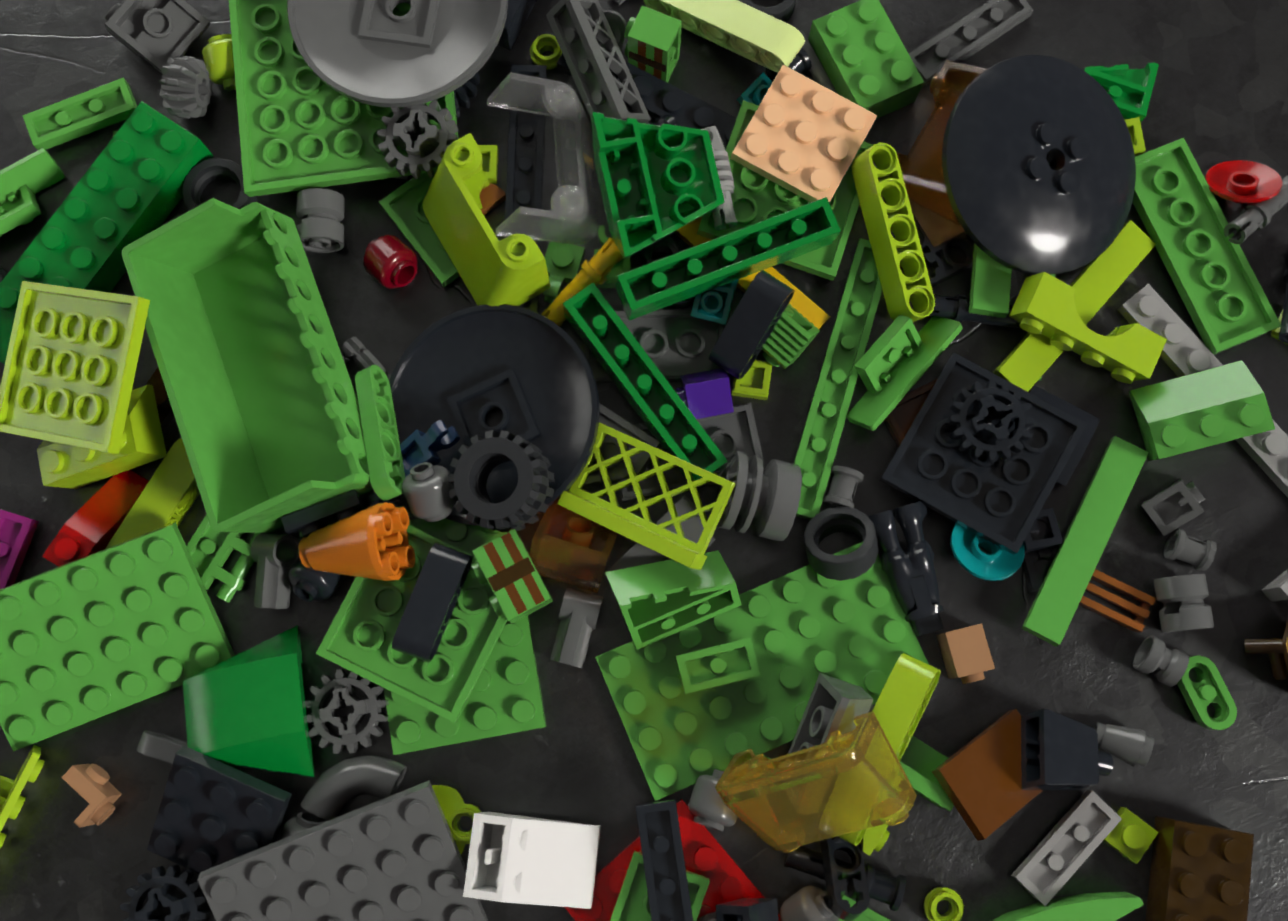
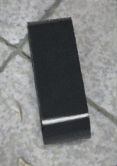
M761 270L747 288L712 349L709 360L738 380H741L753 365L790 303L795 290L766 271Z
M435 543L432 546L396 630L392 649L427 663L432 661L470 571L473 560L472 556L439 543Z

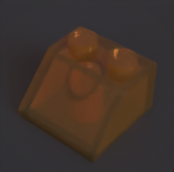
M558 499L544 513L533 536L529 556L541 576L598 593L619 534L558 505Z

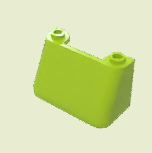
M469 133L447 147L423 200V210L477 306H500L502 304L520 306L551 287L546 260L536 242L530 236L516 233L501 241L496 237L480 210L483 208L480 201V192L490 184L482 168L483 157L480 148L472 134Z

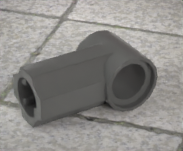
M260 533L253 540L251 556L257 563L254 607L287 609L289 607L291 583L288 578V572L299 557L300 541L295 536L280 533Z
M567 587L558 618L561 622L550 660L582 668L588 651L592 629H596L604 597Z

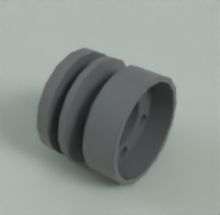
M733 451L721 477L736 483L717 528L730 530L734 525L736 532L745 533L753 520L755 536L783 541L788 536L798 511L802 487V473L799 465L774 459L769 462L763 473L761 456L751 455L748 460L745 452ZM718 485L716 501L723 487L721 485Z

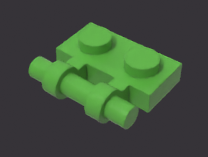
M206 514L186 546L206 590L210 588L215 578L223 582V585L216 596L229 603L236 591L243 589L247 582L244 578L255 562L251 556V545L255 537L260 533H254L248 543L241 539L243 535L241 532H215L212 530ZM233 549H236L242 554L230 572L224 569L223 565Z

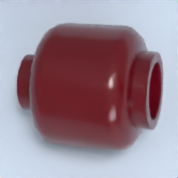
M384 235L372 240L368 244L364 254V268L367 273L388 289L404 287L411 283L417 274L418 259L416 253L396 236Z

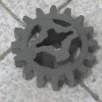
M433 100L429 106H427V103L404 107L401 110L398 107L391 108L394 114L393 117L383 116L381 119L387 128L377 130V135L383 141L378 147L382 154L386 155L384 159L391 168L396 166L397 171L402 176L410 170L414 179H419L421 171H426L430 178L434 177L433 168L439 166L447 147L458 140L455 133L459 129L455 120H451L452 116L447 108L441 110L437 100ZM429 120L437 122L441 129H438L436 125H431ZM396 146L406 150L408 157L400 154Z
M338 669L336 670L335 680L329 675H323L321 679L324 686L322 688L317 686L310 688V691L316 697L314 700L305 701L306 707L312 709V714L307 715V722H313L315 726L309 731L310 737L322 736L319 747L326 748L333 743V753L338 754L343 751L346 745L350 754L358 751V742L365 748L372 745L369 737L371 734L382 736L384 732L378 727V723L388 721V716L381 713V708L389 705L388 700L379 699V695L384 691L383 687H372L371 684L373 682L365 678L360 680V676L353 672H350L349 678H347L345 670ZM352 685L363 690L369 699L362 700L356 696ZM332 692V700L326 708H323L326 698ZM346 705L354 707V713L349 714L348 718L340 715V709L345 708ZM367 714H371L367 726L361 731V722ZM330 722L338 727L339 735H342V737L331 732L325 723Z

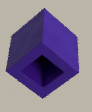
M719 368L680 376L682 387L676 388V393L696 419L734 412L729 377L725 370Z

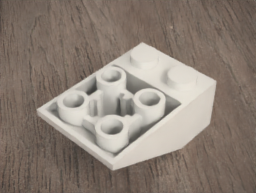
M497 812L474 813L463 897L505 903L591 909L601 826Z

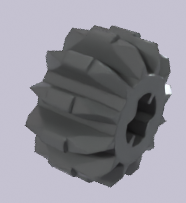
M188 56L168 58L166 66H162V79L159 80L161 84L159 95L163 97V107L168 109L170 115H176L179 118L204 117L207 108L211 106L210 98L213 95L211 91L213 82L209 78V73L203 60Z

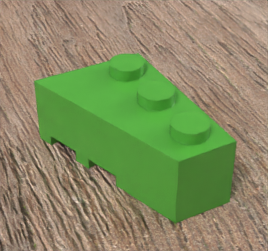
M719 550L704 554L707 558L701 570L689 568L670 559L605 572L623 620L637 650L742 605L736 582Z

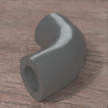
M375 755L346 758L323 771L306 793L301 806L320 818L332 820L337 818L346 803L356 796L371 795L384 799L394 795L405 776L407 766Z

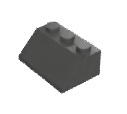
M819 673L778 778L796 808L803 812L824 809L858 741L863 724H866L873 710V698L862 687Z

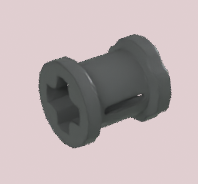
M832 466L831 474L833 478L828 495L823 497L822 503L833 508L841 506L855 508L856 505L853 503L858 482L863 481L864 475L848 467Z
M1177 528L1170 533L1165 543L1164 558L1172 561L1179 559L1192 564L1195 570L1200 572L1206 571L1213 562L1217 545L1215 541L1209 539L1202 541L1186 535L1185 530Z

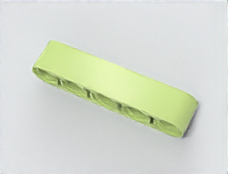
M643 0L646 7L682 21V28L777 73L782 65L787 67L790 65L805 42L801 32L792 25L738 0Z

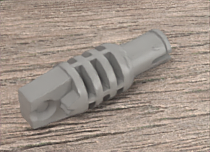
M711 126L701 130L709 132L725 201L721 206L712 210L715 230H726V224H729V228L738 225L731 198L735 186L728 152L725 150L716 126Z

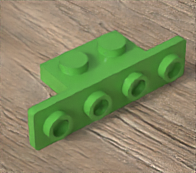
M43 148L0 170V237L19 225L30 223L36 216L40 215L41 211L35 194L65 178L63 170Z
M899 315L854 365L868 391L848 412L846 417L849 422L871 431L876 430L963 329L961 323L948 318L934 316L918 333L910 317Z

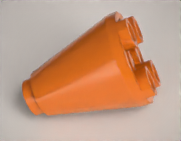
M378 503L310 533L308 537L301 539L299 543L301 563L304 567L313 568L316 571L383 581L399 580L405 574L406 569L413 568L415 565V552L408 541V512L404 507H395L392 503Z

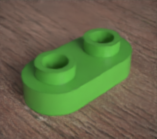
M1200 655L1189 656L1188 667L1177 685L1194 719L1200 726L1206 729L1224 730L1229 728L1236 720L1237 708L1216 665L1207 657ZM1192 668L1197 672V679L1194 682L1189 678V671ZM1210 703L1215 708L1213 717H1210L1207 713V706Z

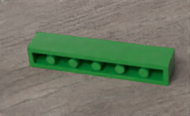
M825 197L617 275L615 289L628 321L830 245L841 230L828 199Z
M594 283L590 284L564 302L565 318L655 439L661 443L664 451L716 475L724 471L728 463L727 459ZM676 466L686 479L683 468ZM692 473L694 481L703 478L697 474Z

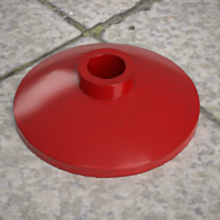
M1233 160L1216 164L1207 171L1205 176L1212 193L1235 203H1255L1269 200L1280 192L1283 183L1281 176L1274 169L1261 163L1245 160Z

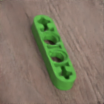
M374 364L356 373L355 384L370 482L377 496L384 501H388L403 494L402 482L405 479V472L390 383L385 372L378 365Z

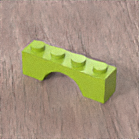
M1046 272L1026 277L1009 317L1020 322L1019 326L1023 330L1033 334H1042L1050 338V343L1053 346L1066 351H1074L1081 355V360L1084 363L1094 367H1103L1112 372V378L1131 384L1133 381L1151 378L1167 341L1166 338L1138 323L1116 327L1106 336L1095 333L1083 323L1078 314L1075 303V288Z

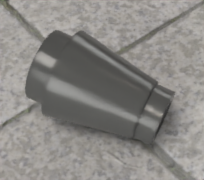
M1096 723L1094 729L1098 733V748L1133 767L1136 764L1144 767L1147 765L1152 754L1154 737L1146 735L1145 730Z

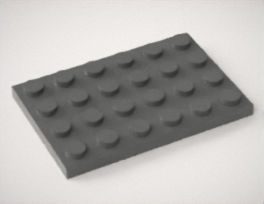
M430 780L202 871L197 879L216 921H487V916L480 899L463 897L467 868Z

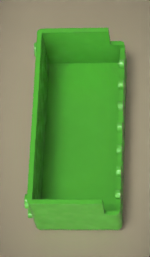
M212 198L123 248L122 258L135 296L150 300L145 328L213 531L282 533L285 529L281 517L354 489L362 495L373 490L369 477L358 399L295 222L291 217L258 202H252L241 209H237Z

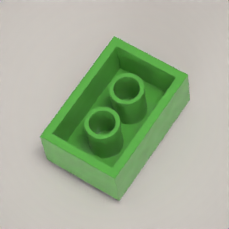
M859 0L813 20L808 40L839 95L878 115L877 118L916 101L924 81L879 0Z

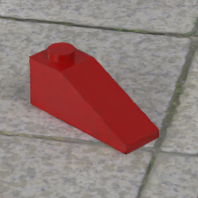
M132 470L114 475L62 526L42 557L60 567L105 550L149 480Z

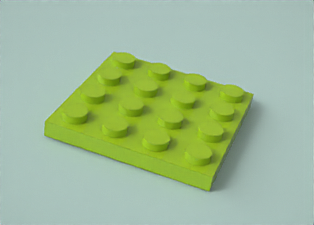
M22 281L0 385V432L119 454L150 300L138 296Z

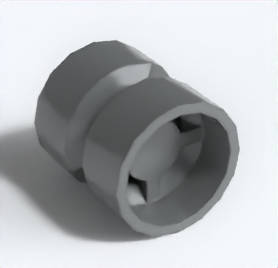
M310 188L302 190L297 194L296 215L302 220V223L297 224L296 228L305 251L332 253L343 249L344 226L340 221L344 219L345 198L342 194L322 188Z
M1205 574L1181 575L1153 580L1156 600L1163 603L1164 606L1159 611L1162 633L1214 628L1211 606L1203 601L1209 595Z

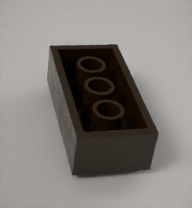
M1156 816L1154 829L1159 833L1153 840L1146 921H1247L1254 834Z

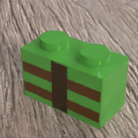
M642 5L637 17L629 19L624 33V38L628 39L624 55L628 57V63L668 83L680 56L682 21Z
M515 529L472 551L477 561L471 563V566L481 584L489 583L494 593V596L490 597L489 601L499 619L506 616L510 623H514L553 602Z

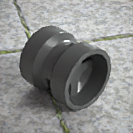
M1150 635L1138 648L1134 656L1133 667L1144 674L1153 673L1158 682L1167 687H1173L1184 675L1188 667L1189 655L1177 648H1166L1163 640Z

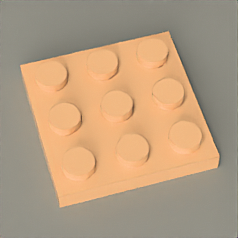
M782 65L733 150L730 159L811 203L827 197L830 203L878 115Z

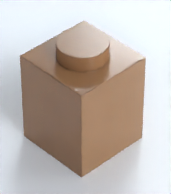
M982 623L936 635L949 679L961 678L962 684H967L985 679L983 672L995 669Z

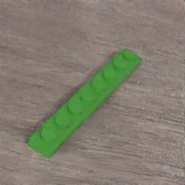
M859 238L793 463L799 465L802 473L801 496L796 516L811 520L819 513L858 378V372L854 365L865 353L882 293V286L870 241Z

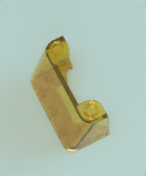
M873 711L855 716L853 722L856 728L851 732L842 735L839 730L834 731L826 743L767 761L763 753L755 756L752 749L736 753L715 787L726 807L772 850L782 851L783 853L792 852L802 845L886 823L890 826L900 824L908 818L909 811L913 807L917 795Z

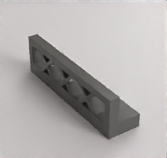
M560 0L546 16L590 118L592 112L603 113L604 117L622 120L634 118L640 123H648L651 120L599 1ZM583 8L589 10V12H590V14H591V16H592V19H591L588 15L585 14ZM597 39L604 44L606 50L598 44ZM610 69L617 74L620 82L612 76ZM624 101L632 107L634 113L628 112Z

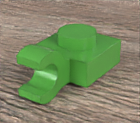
M550 239L545 260L551 287L543 292V295H545L544 302L552 303L563 290L565 282H571L579 273L585 256V247Z

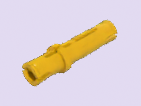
M609 237L602 248L589 261L585 260L581 264L582 269L576 277L569 282L541 315L560 327L566 320L563 309L564 302L592 283L597 287L599 284L603 285L607 281L606 276L623 258L613 238Z

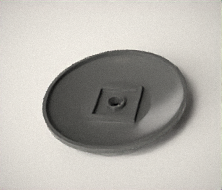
M288 0L287 2L292 37L300 54L316 76L327 86L352 100L368 105L391 108L409 107L436 100L451 93L470 80L483 67L496 48L504 29L508 9V0ZM401 3L411 5L410 11L406 15L396 16L393 14V10L397 5Z

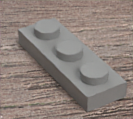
M1086 790L1011 876L1041 905L1046 906L1122 818L1094 791Z

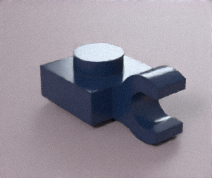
M438 420L431 425L426 433L417 429L400 444L405 478L410 474L411 468L417 464L430 462L432 465H437L441 461L437 452L454 446L460 440V436L453 426L447 429L444 422Z

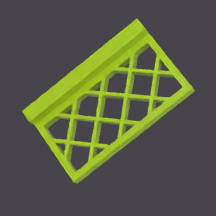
M599 422L592 453L583 471L569 491H564L561 494L557 504L689 568L701 570L707 558L704 555L736 483ZM606 434L617 438L621 454L604 460L600 448ZM626 443L635 446V448L628 450ZM646 451L650 454L654 469L636 476L630 457ZM658 457L668 461V463L660 465ZM624 460L630 478L612 485L606 467ZM679 466L683 468L688 484L669 491L663 472ZM600 470L606 488L593 494L583 490L582 488L588 474ZM692 473L697 474L703 478L694 481ZM657 475L663 494L645 501L639 482ZM711 481L723 486L717 501L703 507L697 487ZM632 485L639 504L623 509L619 506L615 491ZM690 490L697 509L678 517L672 497ZM608 495L610 502L602 499L601 497ZM666 500L672 519L657 525L652 522L647 507ZM641 510L643 518L634 514V512ZM712 510L709 518L707 519L706 512ZM699 515L704 529L698 543H695L685 537L681 522ZM674 525L677 534L666 528Z

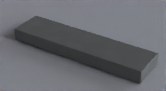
M989 0L909 53L924 81L922 88L1029 18L1034 9L1026 0Z

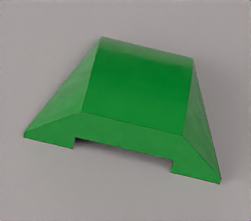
M592 112L595 169L609 231L623 259L721 206L725 202L707 130L664 123L661 126L640 123L634 118L622 120L604 117L603 113Z
M298 625L183 681L188 748L226 765L245 766L273 772L279 771L315 777L311 738L308 733L301 667L303 662Z

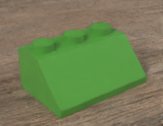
M1242 360L1129 391L1146 451L1149 452V461L1167 458L1275 429L1265 393Z

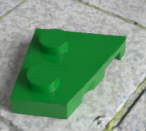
M1148 63L1143 69H1129L1128 64L1114 65L1109 68L1103 66L1085 67L1084 71L1092 76L1111 96L1125 120L1136 117L1140 118V123L1144 120L1159 64Z

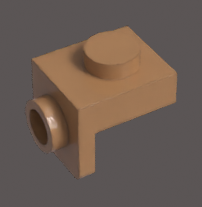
M94 763L72 765L61 777L89 803L74 821L79 828L103 823L114 812L116 807L113 804L122 795L108 781L110 779L109 774L102 767Z

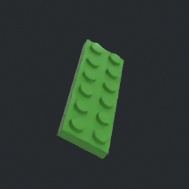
M1181 138L1135 156L1136 182L1132 202L1148 234L1156 244L1155 247L1205 346L1215 355L1281 327L1240 245L1228 241L1234 236V233L1232 232L1229 236L1225 237L1224 228L1228 222L1213 193L1210 191L1209 185L1185 139Z

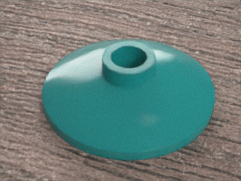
M957 523L952 529L950 543L956 560L967 572L978 578L990 581L1003 580L1012 576L1023 563L1025 556L1024 544L1021 545L1018 553L1013 555ZM979 547L984 548L987 551V554L982 552L979 549Z

